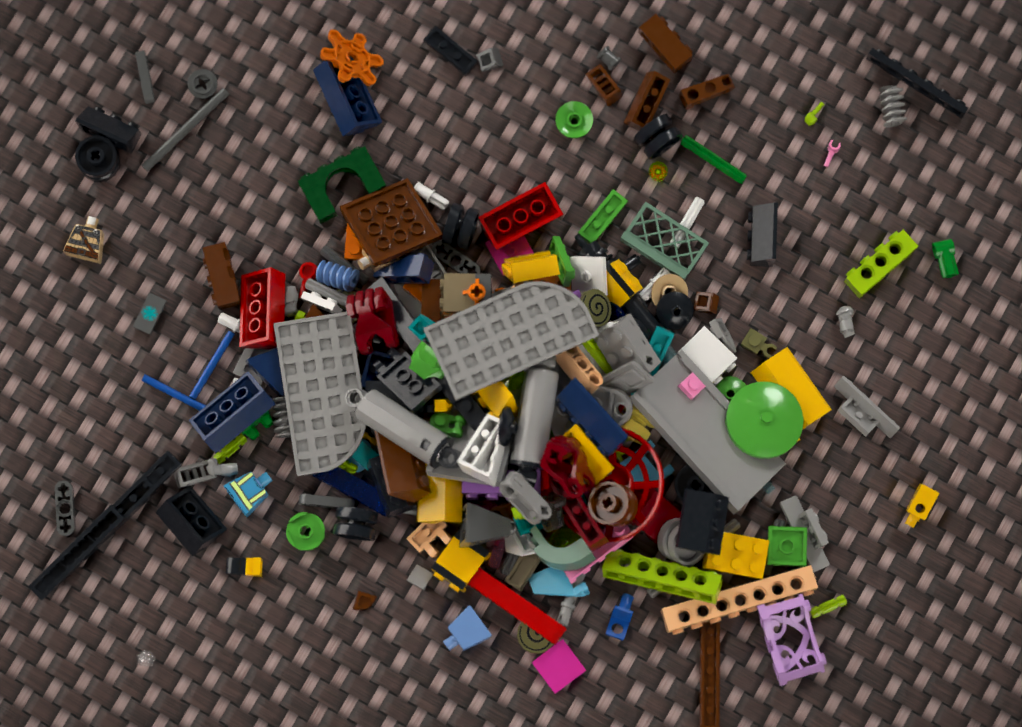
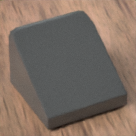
M491 47L477 54L482 72L503 66L502 58L497 48Z

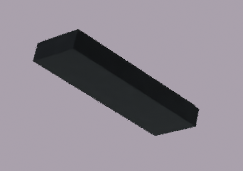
M437 26L423 39L427 45L465 76L478 63L473 56Z

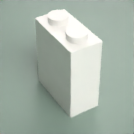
M705 326L679 350H683L715 386L722 381L723 377L721 376L726 371L730 373L736 367L737 357Z

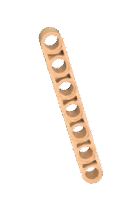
M524 282L515 283L510 289L524 284ZM578 346L556 355V362L571 380L576 378L591 395L603 383L602 375Z

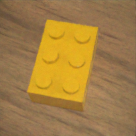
M724 532L720 555L704 554L701 569L763 579L769 540Z

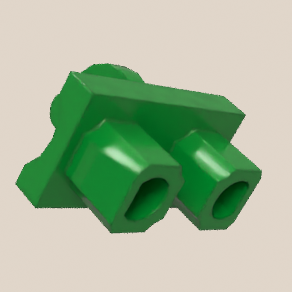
M269 410L241 433L252 441L259 437L260 433L255 428L256 425L261 422L266 429L273 425Z

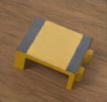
M619 259L606 267L608 295L606 296L611 304L610 318L615 316L617 311L634 294L643 289L639 280L630 273L627 266Z
M458 530L431 569L434 572V577L440 581L445 579L450 583L449 587L454 591L459 592L461 590L465 593V587L484 560L487 561L491 554L479 544L459 548L460 531Z

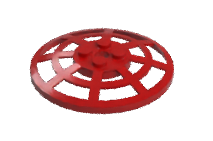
M622 428L624 432L639 441L642 446L636 453L623 446L617 450L632 457L626 466L617 463L616 452H614L609 457V462L615 469L612 470L611 475L606 476L597 485L613 480L632 489L633 492L634 489H644L638 504L637 514L635 515V518L641 525L627 534L612 537L614 527L598 522L599 525L606 526L605 535L609 540L608 543L629 539L644 529L655 516L664 490L663 469L656 451L642 436L625 428ZM647 451L650 452L657 465L659 480L649 481L648 470L642 461ZM637 464L642 471L644 481H634L631 471ZM659 488L656 503L650 515L646 518L642 514L641 509L647 500L649 489ZM553 491L555 504L559 503L560 501ZM563 506L558 507L560 509H563L564 512H566ZM566 514L563 521L571 530L580 535L572 520Z

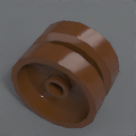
M607 481L600 483L592 490L589 496L588 507L592 517L601 524L611 527H622L634 519L637 514L638 501L632 489L616 482Z

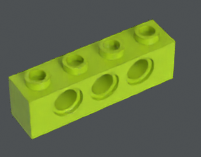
M904 229L899 233L895 231L888 238L890 240L885 245L881 243L875 248L874 251L876 253L871 257L867 255L860 261V267L857 269L853 267L846 273L847 278L844 282L859 299L918 248V245ZM896 247L899 253L892 254L889 248ZM882 259L885 265L880 267L876 264L875 260ZM868 271L871 277L865 279L862 277L861 272Z

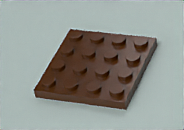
M408 178L340 206L342 215L374 267L441 240L443 236Z

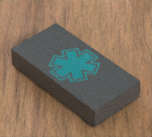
M149 292L133 328L151 335L167 300Z

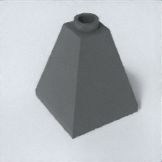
M467 503L462 508L459 548L507 538L514 534V523H511V519L471 503Z

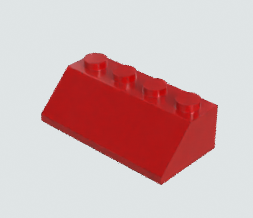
M546 182L479 216L478 222L487 239L497 251L564 214Z
M269 267L241 275L239 347L250 349L277 348L274 323L284 322L285 273Z

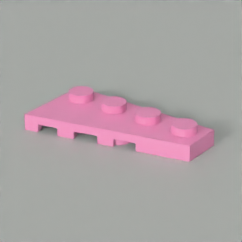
M628 525L614 527L612 537L627 534L631 530ZM633 536L620 542L606 543L592 552L596 560L580 569L564 571L570 583L573 584L577 581L576 578L582 573L585 575L591 570V566L597 562H602L607 554L611 551L615 552L632 539Z

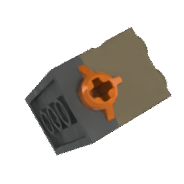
M444 273V279H440L441 320L492 298L491 274Z

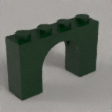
M360 146L356 147L345 157L341 155L335 158L333 163L329 165L324 164L318 167L316 172L312 174L307 173L300 177L301 180L298 181V184L320 224L337 216L326 194L327 184L336 174L347 172L356 175L361 180L368 194L387 187L365 146L362 148Z

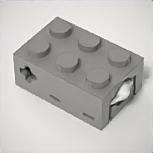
M631 314L608 322L598 330L599 336L594 338L613 370L631 361H635L645 371L650 373L661 363Z

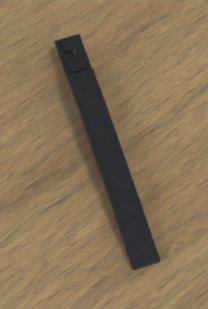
M380 277L367 289L373 288L375 291L377 287L384 288L392 300L396 330L414 353L421 340L408 327L415 318L386 280ZM424 339L423 342L431 347L430 343ZM445 376L442 379L434 377L442 385V391L449 401L455 405L474 432H476L487 415L472 394L455 400Z
M167 450L28 587L40 600L46 598L123 526L157 492L156 490L182 463Z

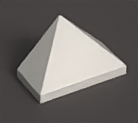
M515 523L514 534L505 538V552L515 555L526 556L535 554L533 549L536 546L530 539L529 533L522 536L519 535Z

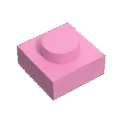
M693 372L678 385L690 400L706 387Z

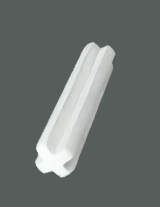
M695 197L681 221V225L687 229L691 228L704 205L703 199ZM682 230L676 231L674 234L675 241L684 240L685 232Z

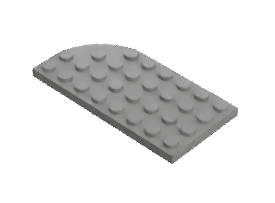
M548 282L521 284L423 328L455 400L461 399L599 336V332L587 307L579 297L564 287Z
M347 311L274 323L297 476L327 472L339 467L354 454L364 437L366 424L356 418L357 408H352L345 402V395L348 390L352 388L362 389L352 318L347 315ZM359 394L355 396L356 403L360 400Z

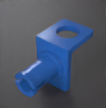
M622 594L619 606H614L605 633L607 636L624 640L633 615V611H630L632 601L634 600L632 595ZM619 624L622 626L623 631L616 634L612 631V626Z

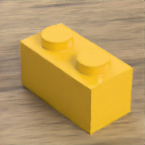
M448 398L435 399V412L450 411L453 408V404Z

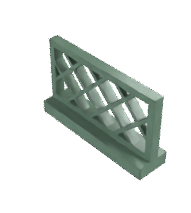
M647 202L644 203L620 238L622 243L659 267H664L671 274L680 276L684 281L709 245V242ZM646 208L654 213L655 219L644 221L643 212ZM658 221H668L670 229L660 231ZM656 222L657 232L647 234L645 224ZM642 225L644 235L636 236L631 230L634 226ZM684 231L686 240L676 242L674 232ZM671 232L673 242L662 244L660 234ZM658 235L660 245L651 246L648 243L647 237ZM698 241L703 246L700 251L692 252L690 242ZM687 243L689 253L678 255L676 244ZM674 245L676 255L669 257L665 255L663 247ZM690 256L691 264L688 268L680 264V257Z

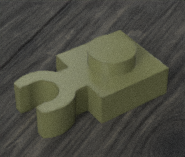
M752 328L741 343L742 347L755 355L761 351L766 359L772 357L767 353V349L774 351L777 349L774 344H766L767 337Z

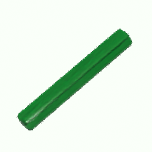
M687 135L683 137L681 145L738 183L742 184L747 177L745 173Z

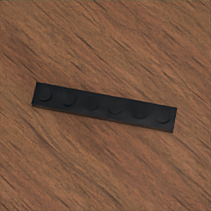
M872 47L868 53L867 60L962 119L967 112L968 107L962 100L952 98L946 90L936 88L930 80L920 78L914 70L904 68L901 62L896 59H890L882 50Z

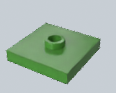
M768 526L769 546L767 565L806 567L807 527Z

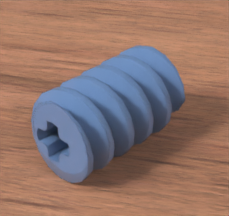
M325 260L320 262L316 270V279L319 283L345 290L346 292L354 290L360 277L358 269L353 271L351 267L346 269V266L342 265L340 267L339 264L333 265L332 262L326 264Z

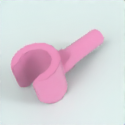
M833 140L830 141L828 145L829 153L824 164L825 167L829 166L833 155L839 151L840 142L838 147L834 148L831 145Z

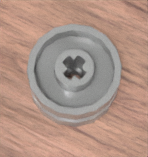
M680 518L668 520L661 527L657 539L658 549L662 556L683 565L697 563L704 556L703 553L675 547Z

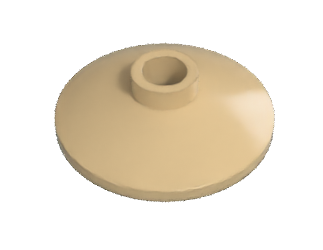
M666 274L659 277L651 289V299L656 307L658 301L665 295L667 288H670V292H681L688 296L686 282L675 274Z

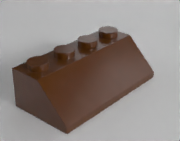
M374 430L388 495L415 503L430 494V482L425 462Z

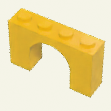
M549 250L504 258V263L501 264L503 275L513 283L560 275L557 255L551 254Z

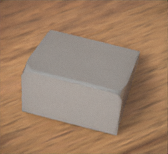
M416 565L407 581L424 591L433 573Z

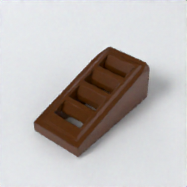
M601 64L585 74L607 106L623 97L620 88ZM602 72L601 76H599L595 80L593 79L595 76ZM604 79H606L605 82H603L602 84L598 85V83H600L601 81H603Z

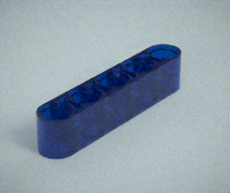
M340 467L327 472L310 474L385 517L387 516L376 488Z

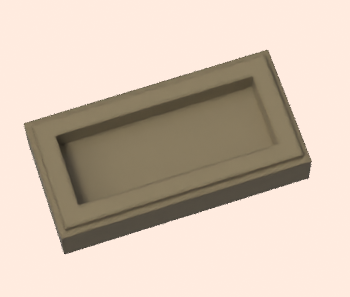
M535 554L519 556L504 582L522 592L541 560Z

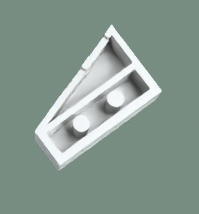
M487 413L460 455L457 463L462 472L495 487L505 446H501L498 437L500 419Z

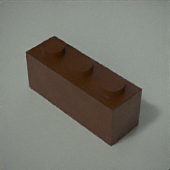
M655 14L639 27L638 33L674 74L692 61L693 52L691 48L680 41V36L675 30H670L667 21L662 16L659 17Z
M656 71L647 72L624 124L639 131L651 122L670 79Z

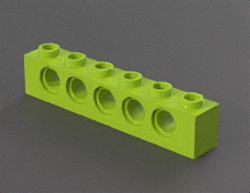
M617 549L615 552L611 551L607 554L602 567L603 577L712 604L717 603L722 586V575L714 571L706 572L697 567H686L676 562L669 563L655 557H644L639 553H627L622 549ZM628 564L629 566L622 567L621 565ZM643 568L648 569L647 571H644V572H643V571H640V569H643ZM660 573H666L667 575H665V576H660L659 574H660ZM683 577L685 580L680 581L678 578ZM703 582L705 584L697 585L696 583Z

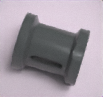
M606 46L597 56L598 60H602L608 66L609 71L613 70L622 60L610 51L609 46Z

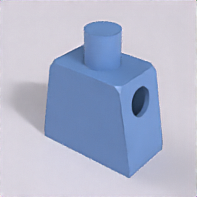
M469 605L448 626V630L452 635L445 639L443 643L449 651L457 645H460L465 651L491 638L492 635Z

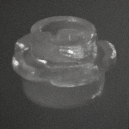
M142 651L141 654L137 655L138 664L141 666H153V662L156 660L153 653L149 651Z

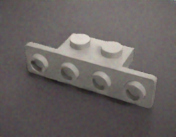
M842 376L834 385L847 398L837 411L865 437L875 426L889 438H892L900 429L892 419L845 376Z
M797 496L781 501L780 506L790 527H807V562L812 566L813 572L829 566L830 563L822 549L823 546L829 543L828 537L819 524L818 515L812 508L804 511Z

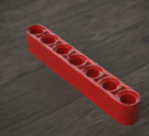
M480 567L468 583L473 589L554 645L558 643L567 630L559 622Z

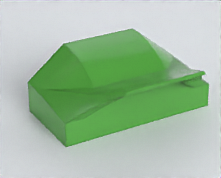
M421 341L411 356L412 361L409 368L423 379L431 377L442 379L444 373L433 349Z

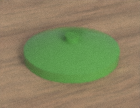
M755 382L743 387L734 395L727 407L725 422L729 437L742 452L755 458L770 459L785 454L796 444L803 429V413L795 396L783 386L772 382Z

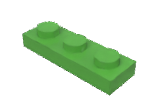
M613 189L579 230L578 234L588 243L597 241L628 203V200Z
M553 236L549 251L551 254L557 255L560 271L558 276L562 286L570 287L571 281L575 277V269L570 263V256L567 255L565 244L562 243L560 236Z

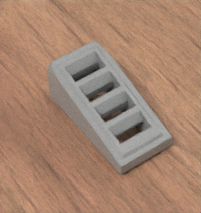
M207 460L179 467L173 473L178 489L217 478V475H214V477L210 474L206 476L204 465L208 466ZM198 467H199V469H200V473H201V476H202V477H200V478L198 477V473H197V470H196V468H198ZM188 470L192 471L193 480H191ZM182 472H184L186 482H183Z

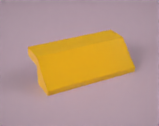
M788 347L763 362L751 372L757 382L776 383L786 388L795 396L803 413V429L832 410Z
M428 476L431 493L417 501V522L430 524L438 522L461 523L462 481Z

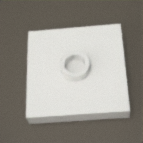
M570 257V263L575 269V277L572 279V291L579 290L580 294L590 289H598L605 293V295H608L606 257Z

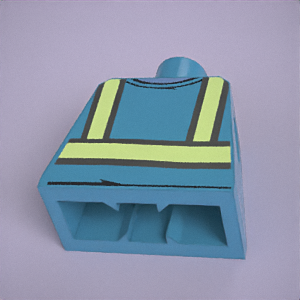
M249 472L225 484L224 488L244 515L248 517L268 497L264 487L273 480L267 472L258 478L252 472Z

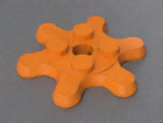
M330 30L328 40L334 48H322L320 57L324 61L332 62L333 66L339 69L338 80L345 83L353 77L360 78L367 86L375 84L376 77L372 74L370 67L378 68L383 65L384 60L380 55L367 52L365 49L366 37L361 33H356L352 40H347L343 38L339 31Z

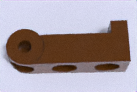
M726 74L684 88L680 91L679 97L685 110H688L695 105L735 89L730 75Z

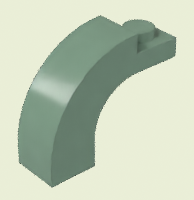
M536 526L530 529L533 535L530 539L536 546L533 549L544 564L551 568L562 571L577 570L596 560L583 538H580L570 546L557 548L550 545L544 539Z

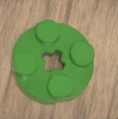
M300 512L290 519L286 529V536L293 547L300 551H311L316 549L324 540L325 526L317 515ZM304 526L307 529L311 528L309 536L307 537L305 535L300 534L303 531L302 527Z

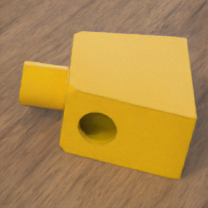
M920 483L906 509L910 514L905 524L916 528L920 518L925 520L939 492ZM918 504L923 505L921 512H917L915 509Z

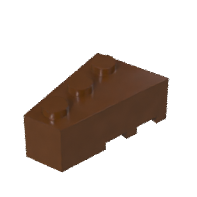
M225 242L202 247L205 256L203 258L204 267L209 272V276H207L209 287H213L214 294H211L213 304L217 305L219 310L241 305L230 253Z

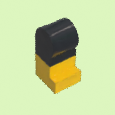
M257 557L226 558L225 574L262 577L263 559Z

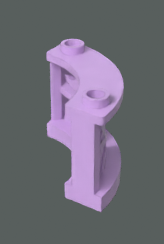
M799 594L796 598L769 606L761 604L757 606L761 627H763L766 646L768 652L771 653L772 665L780 686L788 684L787 681L817 672H825L824 665L827 664L824 653H820L808 612L811 611L808 599L805 600L803 595ZM800 607V614L798 616L794 615L795 610H793L789 618L786 617V610ZM782 612V616L772 615V614H776V613ZM804 619L805 627L798 622ZM779 622L782 623L781 631L775 633L774 627L778 626L780 628ZM786 624L803 634L796 653L785 645H776V641L786 631ZM809 640H810V644H811L812 649H806V648H807V645H808V643H809ZM784 650L788 651L792 656L791 659L788 655L786 658H782L781 652ZM812 655L816 664L802 667L799 660L802 658L803 661L810 663L807 660V656ZM795 664L800 668L790 672H786L789 669H791Z

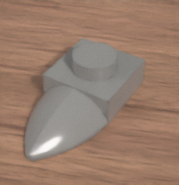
M722 318L710 321L711 333L717 339H721L731 351L737 352L734 341Z

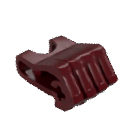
M377 287L375 291L373 288H369L365 292H357L356 296H347V315L352 319H357L355 338L360 353L364 356L372 353V339L376 334L384 339L387 347L396 348L399 345V337L396 330L393 304L384 288Z
M559 435L547 442L544 454L540 460V466L560 482L569 497L579 498L585 492H590L595 487L596 481L588 467L587 458L580 448L581 444L577 439ZM572 455L574 456L573 465L564 460ZM583 478L589 481V487H586ZM573 484H574V485L577 487V489L579 490L578 493H575V492L572 490V485H573Z
M644 489L634 490L638 504ZM649 489L647 500L641 509L642 514L646 518L650 515L658 496V492L654 489ZM662 496L655 516L642 531L650 540L657 544L658 534L663 524L667 520L680 518L681 512ZM635 517L630 522L633 526L639 527L641 525Z

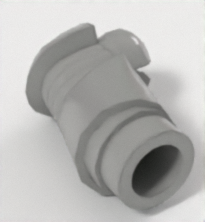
M296 286L285 287L284 317L290 318L298 313L296 305L299 294L297 293Z
M842 306L836 312V316L839 317L840 332L844 335V338L855 334L851 317L854 311L850 306Z
M216 458L207 460L208 466H206V469L212 477L214 475L231 477L238 474L237 463L218 465Z

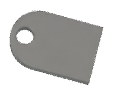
M601 385L592 394L594 399L619 426L624 425L631 418L633 411L632 401L623 390ZM620 404L626 408L624 415L618 410Z

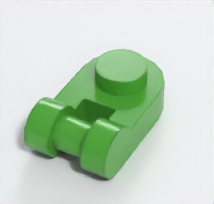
M435 413L431 416L429 424L448 436L461 438L463 435L462 426L465 425L466 420L460 415L453 416L445 413ZM449 423L455 424L454 428H449Z

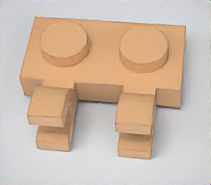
M438 522L436 524L421 523L406 539L419 553L425 550L431 558H437L441 552L431 542L439 536L447 545L453 537L444 530L448 525L445 522Z

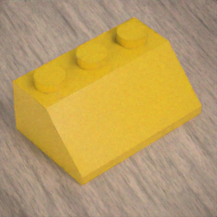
M501 380L472 393V395L476 394L478 396L477 401L483 409L487 408L488 414L500 419L505 407L512 409L514 418L518 414L515 399Z

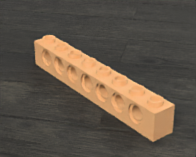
M809 565L720 591L717 602L725 603V611H719L716 608V604L693 599L662 608L661 614L667 633L672 632L673 635L684 632V628L687 627L697 629L702 627L704 622L710 621V624L722 621L721 617L728 616L730 619L740 616L739 612L747 610V613L757 611V606L761 604L769 606L776 604V601L793 599L799 594H802L803 597L812 595L814 590L818 588L812 566ZM791 581H798L800 583V589H793L791 587ZM773 586H779L782 593L780 595L774 594L772 592ZM760 591L763 594V599L756 600L753 593ZM735 597H742L745 604L743 606L737 605ZM698 608H706L708 611L707 616H700L697 612ZM679 614H688L689 621H680Z

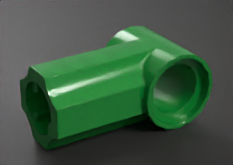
M947 239L932 243L935 259L938 260L942 279L957 276L959 272L954 256L955 246L953 240Z

